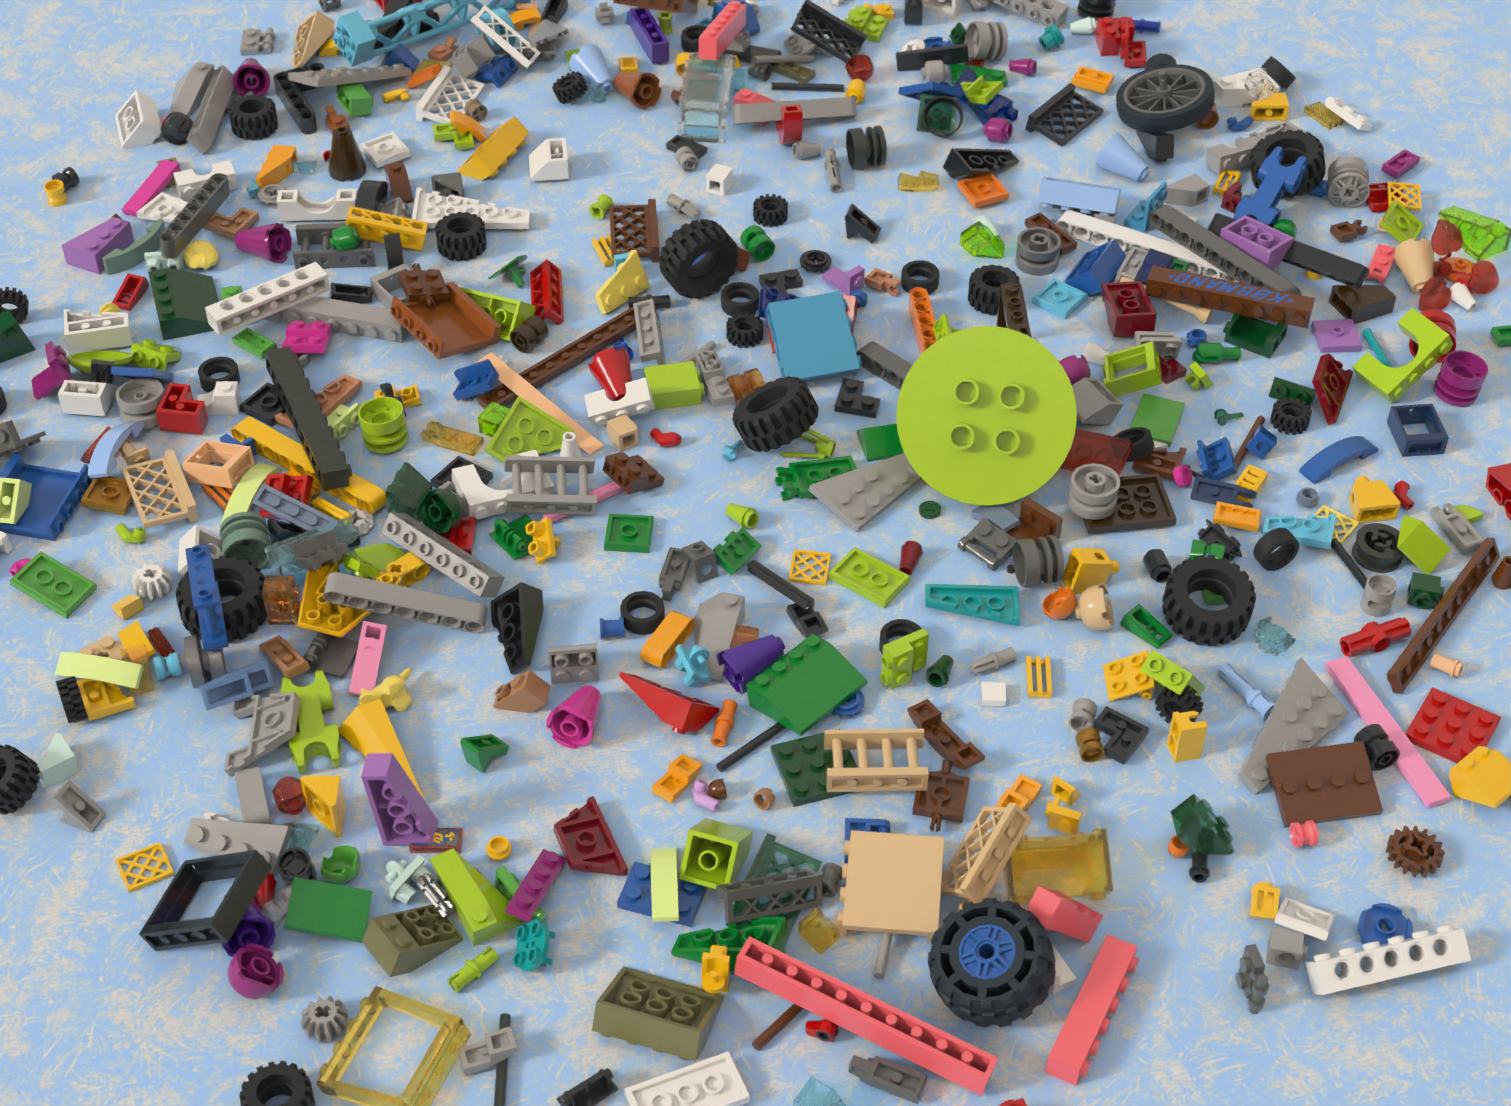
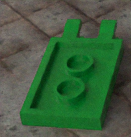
M852 456L789 463L788 468L776 467L778 477H775L774 481L776 486H782L784 490L780 494L783 501L790 500L797 494L800 499L816 497L808 490L811 484L857 469Z

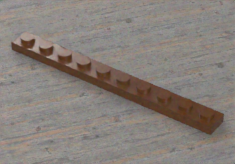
M634 306L519 373V375L536 389L636 329ZM502 383L489 393L480 396L478 403L488 412L494 414L514 402L518 395Z
M1486 538L1388 671L1387 679L1393 693L1402 694L1500 558L1495 538Z

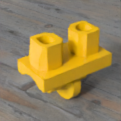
M546 517L541 521L528 523L525 526L526 533L533 537V541L528 546L529 554L535 556L536 563L542 564L546 559L556 556L555 548L561 546V539L554 537L552 520Z
M711 945L710 953L703 952L702 989L711 994L721 991L728 993L730 956H727V947Z

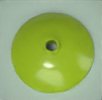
M110 350L85 351L68 355L67 361L79 371L91 374L92 359L114 361V366L125 367L132 361V354Z

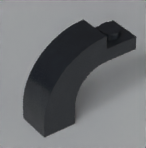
M363 180L357 192L355 207L378 212L379 203L387 202L388 183L386 181Z

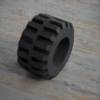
M243 96L234 100L228 108L232 131L239 138L246 140L263 139L278 129L279 124L275 103L271 98H267V96Z
M470 212L451 213L448 216L445 215L437 222L438 224L435 226L437 248L443 257H448L450 260L466 261L476 258L477 255H481L485 251L487 246L485 223L481 217H477L476 214H470Z
M984 265L981 268L975 269V272L971 273L969 279L968 301L970 306L974 307L976 311H981L983 314H997L1000 284H1020L1019 276L1016 275L1015 271H1011L1008 267H1002V265Z
M0 745V813L2 815H7L9 812L14 813L17 811V808L25 806V802L33 797L31 795L33 792H36V785L40 781L38 764L10 745Z
M274 1061L268 1062L269 1066L267 1067L262 1065L257 1067V1072H251L247 1076L248 1081H243L242 1091L239 1094L241 1106H266L267 1101L279 1095H288L290 1098L278 1106H314L316 1104L309 1076H306V1072L302 1068L298 1069L297 1064L291 1063L288 1066L286 1061H280L279 1064H275Z

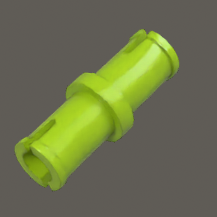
M488 946L486 950L473 960H467L463 968L447 979L449 986L458 993L472 980H478L482 977V972L499 961L498 954L493 948Z

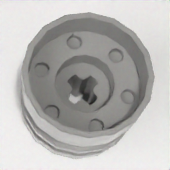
M970 22L964 38V44L967 43L969 59L1001 60L1006 53L1008 45V33L1004 23Z
M1344 156L1332 162L1327 173L1330 200L1335 205L1345 208L1356 207L1365 202L1370 192L1367 164L1355 156Z

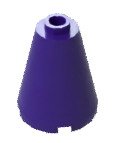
M768 635L717 653L716 658L719 666L724 664L725 672L723 674L729 684L737 693L741 691L742 695L747 692L746 684L784 655L783 649H785V645L779 636Z
M252 900L230 940L222 943V946L230 957H233L241 947L245 948L247 944L262 945L269 949L274 943L276 936L274 925L256 902Z

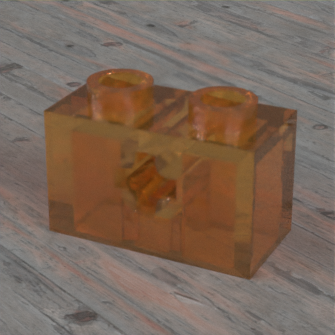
M266 575L262 594L269 625H297L301 601H299L300 587L295 584L294 575Z

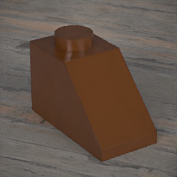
M393 162L384 165L386 182L388 183L392 200L400 197L404 203L414 202L404 163Z

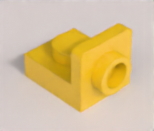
M1269 882L1253 884L1250 888L1249 917L1275 921L1278 912L1280 888L1273 887V884Z

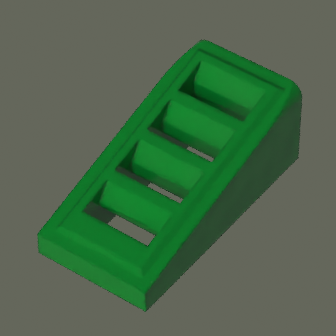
M1140 604L1126 613L1119 623L1125 629L1157 649L1173 636L1168 629ZM1158 634L1162 636L1159 640L1155 637Z

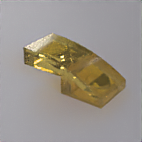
M920 171L918 176L899 173L898 190L926 192L936 190L939 187L938 174Z
M142 644L121 649L123 661L144 666L138 689L128 688L129 696L154 691L146 645Z

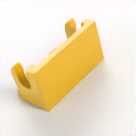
M1196 711L1173 712L1167 746L1174 762L1201 758L1208 726L1205 721L1191 722L1189 720L1190 718L1198 717L1199 713Z

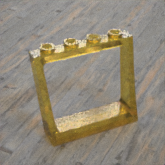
M375 986L370 996L362 999L360 1012L356 1019H351L348 1022L347 1033L343 1040L335 1043L333 1048L334 1055L329 1063H324L321 1066L320 1078L316 1084L324 1094L363 1106H431L460 1055L458 1048L465 1046L471 1033L463 1019L457 1015ZM385 1007H391L440 1028L406 1089L400 1096H393L340 1082V1079Z

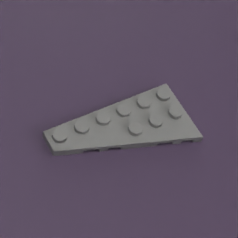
M393 64V67L382 65L377 68L365 67L360 69L337 67V70L321 69V71L288 73L290 81L314 87L412 76L411 68L404 67V64Z
M905 453L811 484L808 490L858 532L921 481L922 478L916 473Z

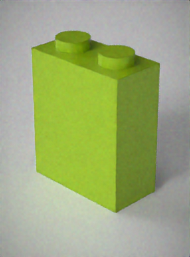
M694 361L644 367V378L646 377L651 387L655 405L654 410L701 404V395L705 394L703 382L699 383L701 381L700 370L695 368Z

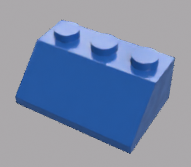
M1113 239L1086 252L1063 282L1087 293L1089 297L1096 293L1100 295L1102 294L1101 283H1110L1115 279V274L1127 255L1116 240Z

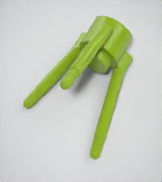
M809 429L807 433L816 438L806 434H801V438L816 443L815 451L818 453L781 452L780 455L825 459V456L831 458L835 450L836 441L830 440V437L823 436Z

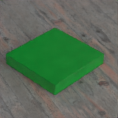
M609 513L604 551L649 553L654 516Z

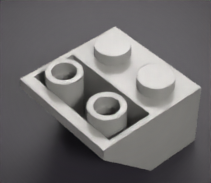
M1084 377L1072 385L1076 400L1077 421L1082 424L1110 425L1123 406L1111 391L1096 378Z
M597 643L549 647L551 684L599 680Z

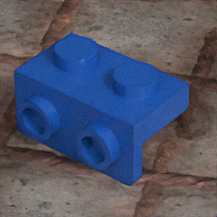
M510 54L501 57L497 55L494 56V59L489 64L480 69L481 72L476 76L478 82L492 79L495 86L499 88L518 68Z
M486 359L455 370L454 375L458 379L459 384L453 395L458 401L464 398L471 399L476 394H486L492 391L499 374L491 361Z
M1227 437L1208 446L1201 439L1197 441L1198 450H1196V453L1202 462L1200 469L1205 477L1209 476L1210 479L1219 481L1237 472L1232 448Z

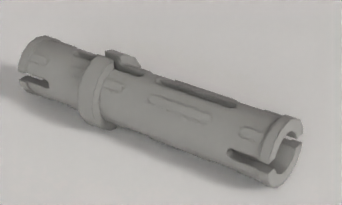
M828 148L824 151V166L828 172L831 192L839 193L842 190L838 169L839 161L836 159L835 150Z

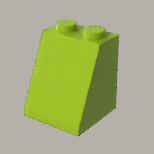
M707 818L703 819L689 829L678 879L716 889L717 885L733 883L749 855L754 831Z

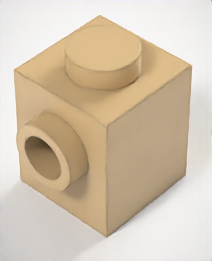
M626 414L607 421L608 438L619 452L639 445L637 424L635 421H631Z

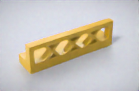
M349 206L345 225L348 224L351 227H355L360 238L385 243L384 235L399 233L402 247L423 251L428 222Z

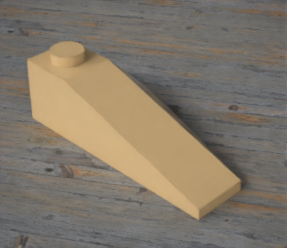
M319 10L315 11L297 27L294 37V43L297 45L293 48V52L296 54L292 60V69L303 66L334 33L335 21Z

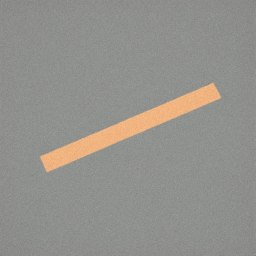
M492 352L477 361L489 359L499 374L498 380L516 395L572 428L579 447L587 454L591 455L604 446Z

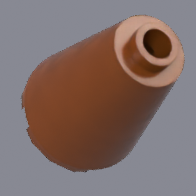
M620 72L614 78L613 84L615 89L639 109L646 110L650 106L653 107L661 95L660 80L654 74Z

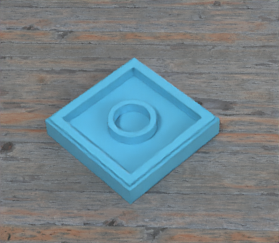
M1054 278L1032 297V304L1066 319L1088 299V294Z

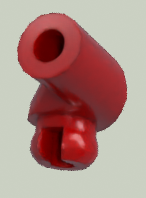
M654 428L650 432V436L664 448L679 445L682 441L681 436L675 432L662 433L658 428Z

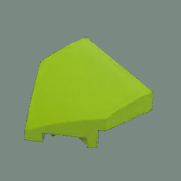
M980 76L974 82L969 81L967 83L965 81L961 83V87L969 101L977 104H987L1004 88L1002 81L984 82L983 76Z
M389 543L354 549L355 555L380 568V572L386 573V566L389 563L405 555L404 552ZM368 575L367 579L376 580L377 577Z

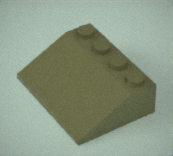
M623 966L596 1001L592 1031L601 1033L605 1037L625 1040L632 1045L649 1047L656 1052L676 1055L683 1060L696 1061L707 1042L723 1003L724 995L718 993L711 994L701 988Z

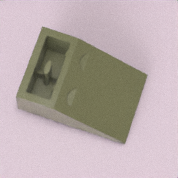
M433 904L370 919L362 943L389 977L412 972L463 941L460 933L447 918L441 915L438 911L439 908H436Z

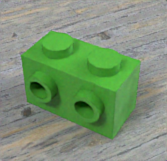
M359 82L337 85L336 100L350 116L362 117L371 114V109L374 105L373 97Z

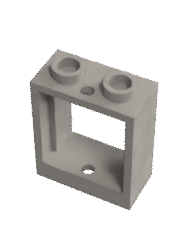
M405 263L370 278L372 294L386 308L391 309L393 300L389 292L402 287L399 273L412 270ZM406 296L400 298L404 304L409 303Z

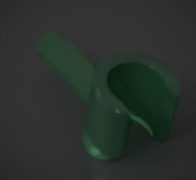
M1217 409L1214 412V418L1218 419V424L1224 426L1227 420L1243 417L1242 412L1227 414V411L1224 409Z

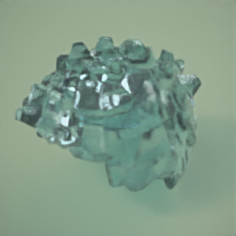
M1268 616L1264 619H1259V622L1256 624L1258 628L1254 630L1255 643H1259V649L1266 650L1265 654L1269 653L1277 656L1278 653L1288 650L1296 641L1295 638H1292V635L1287 633L1285 628L1272 624L1270 622L1272 617Z

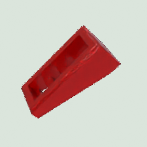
M127 273L112 303L116 304L119 309L131 311L149 287L147 278Z

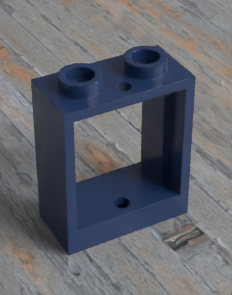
M1433 403L1391 406L1387 424L1402 457L1445 453L1449 437ZM1425 423L1429 432L1427 434L1407 435L1403 425Z

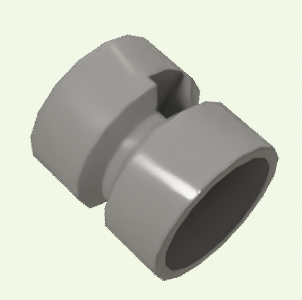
M1382 573L1370 575L1361 599V609L1369 616H1386L1390 612L1397 589L1396 581Z

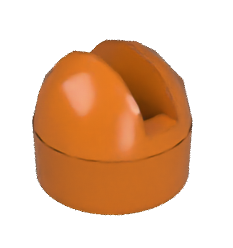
M1178 835L1173 836L1168 844V852L1173 854L1174 858L1184 857L1190 849L1189 841Z

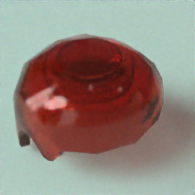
M859 54L848 59L846 70L851 80L860 79L864 82L872 77L874 66L868 55Z

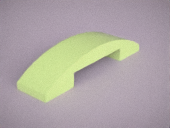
M258 463L251 467L234 489L225 509L222 522L232 514L252 512V500L262 484H266L267 475L278 474L281 470L280 467L264 463Z
M61 652L55 675L66 678L75 676L76 679L138 689L144 666L101 656Z
M676 847L651 848L652 922L679 921Z

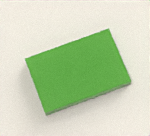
M1143 393L1130 428H1148L1154 441L1168 444L1167 447L1170 448L1185 403Z
M42 551L10 579L11 586L66 619L97 589L96 583Z

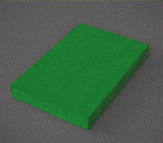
M294 877L284 929L362 943L366 932L373 891Z

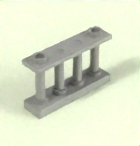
M506 456L504 471L512 472L513 493H507L506 513L595 515L597 495H589L588 474H593L595 458L585 456ZM521 472L535 473V494H522ZM543 473H557L558 494H544ZM566 473H579L580 495H567Z

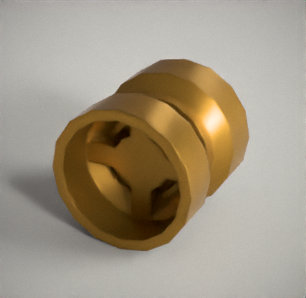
M1085 728L1076 734L1075 739L1079 747V754L1084 762H1096L1104 756L1105 751L1102 743H1100L1101 737L1098 730L1095 728Z

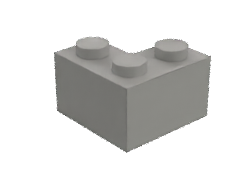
M482 33L455 50L451 61L463 79L467 76L471 78L478 73L477 70L480 64L483 62L487 64L494 59L496 50L486 35Z

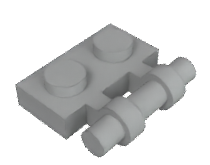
M250 28L243 30L240 47L241 55H259L260 51L270 53L273 49V40L275 38L273 28H267L264 33L261 32V29Z

